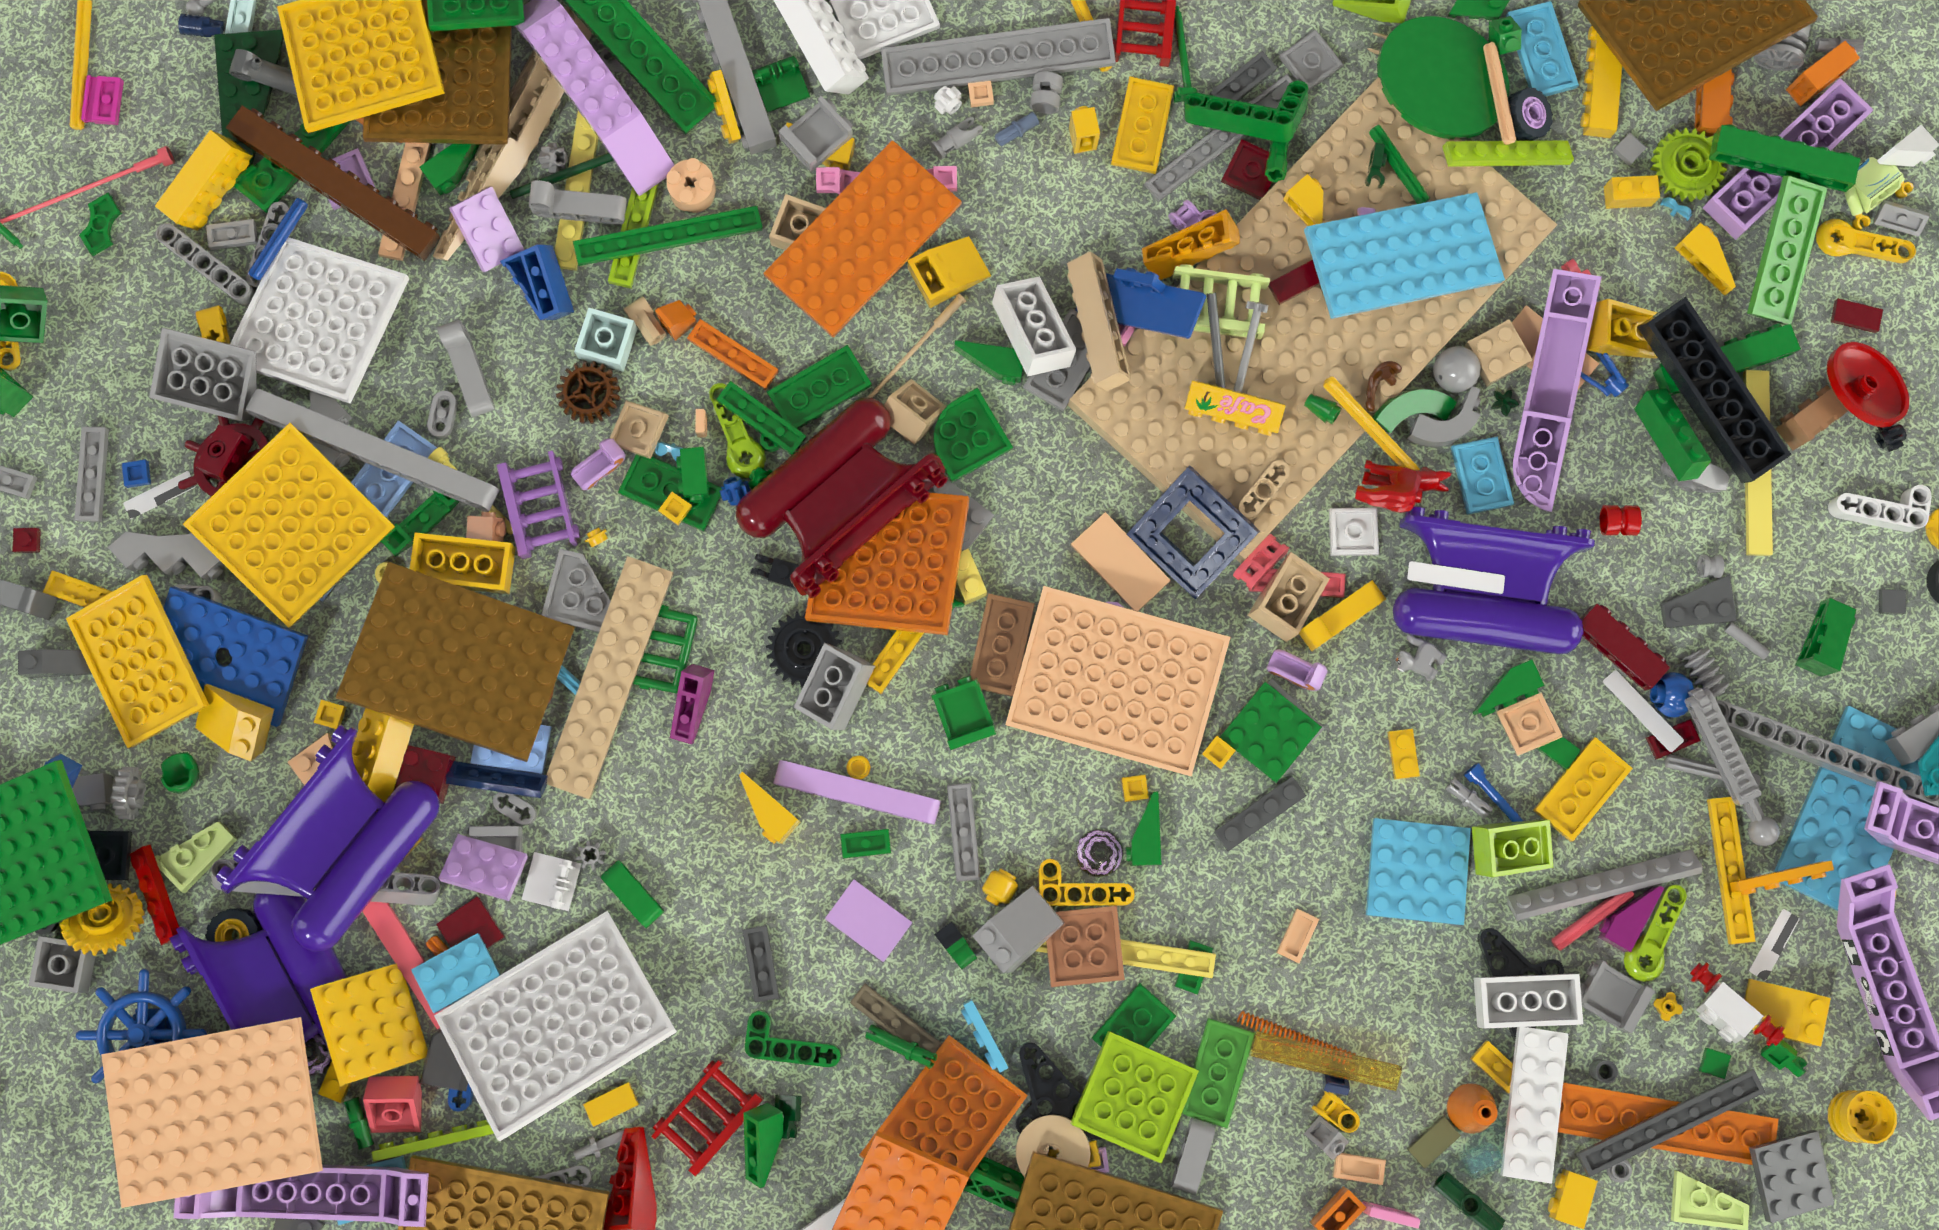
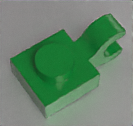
M1783 1039L1777 1046L1772 1043L1770 1046L1766 1045L1762 1048L1760 1055L1779 1070L1786 1067L1796 1077H1800L1806 1072L1803 1067L1807 1065V1062L1797 1056L1798 1051Z

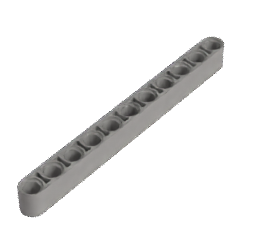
M255 389L245 409L250 415L283 429L289 423H292L309 440L485 512L490 511L499 492L497 487L261 389Z
M1716 700L1731 732L1872 787H1876L1877 782H1883L1902 789L1899 784V780L1902 778L1907 783L1906 790L1903 789L1902 791L1906 796L1939 808V795H1931L1927 799L1923 794L1922 780L1919 775L1728 702ZM1736 716H1740L1743 719V727L1735 723ZM1759 724L1765 726L1767 730L1766 736L1759 733ZM1783 733L1789 736V745L1782 741ZM1806 742L1813 746L1812 754L1806 751ZM1830 751L1837 757L1835 763L1828 757ZM1853 760H1855V761H1857V762L1859 763V765H1860V770H1859V772H1857V771H1855V770L1853 769V767H1852V762H1853ZM1877 769L1883 773L1882 781L1876 777Z

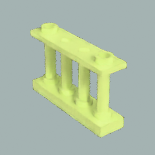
M1182 264L1180 267L1176 266L1173 272V278L1180 279V288L1189 290L1190 280L1204 282L1203 293L1206 296L1207 293L1213 292V283L1226 284L1224 316L1219 318L1220 334L1247 338L1253 309H1249L1248 319L1245 321L1236 320L1234 308L1237 286L1250 287V301L1259 302L1260 289H1267L1270 278H1266L1263 274L1259 273L1242 275L1195 269L1192 265ZM1207 297L1193 331L1210 333ZM1258 324L1255 339L1262 338L1265 324Z

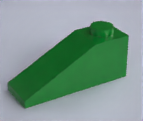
M451 144L419 167L440 196L448 194L456 188L480 144Z
M955 340L954 351L997 380H1002L1003 384L1015 385L1016 382H1021L1023 366L1014 348Z
M1159 791L1151 793L1129 842L1130 847L1125 848L1126 861H1130V866L1162 865Z
M769 1103L744 1112L745 1179L760 1189L765 1187L783 1136V1112Z

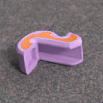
M607 438L599 443L600 449L571 471V476L582 490L591 489L597 485L599 480L611 474L624 462L626 455L614 439Z
M1281 649L1274 650L1266 667L1268 672L1274 676L1282 677L1290 683L1310 691L1320 690L1328 672L1327 668L1319 662L1311 664Z

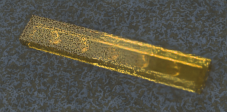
M1256 1031L1251 1050L1252 1057L1393 1091L1397 1090L1402 1073V1066L1258 1031Z

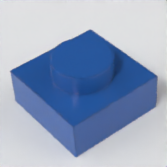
M145 459L122 463L123 480L126 488L151 485L149 461Z

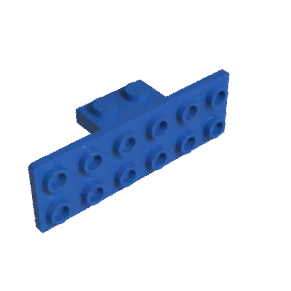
M1127 267L1126 270L1116 268L1114 275L1106 273L1118 324L1186 339L1191 337L1207 297L1204 293L1167 286L1158 279L1159 276L1150 271H1146L1143 274L1136 269Z

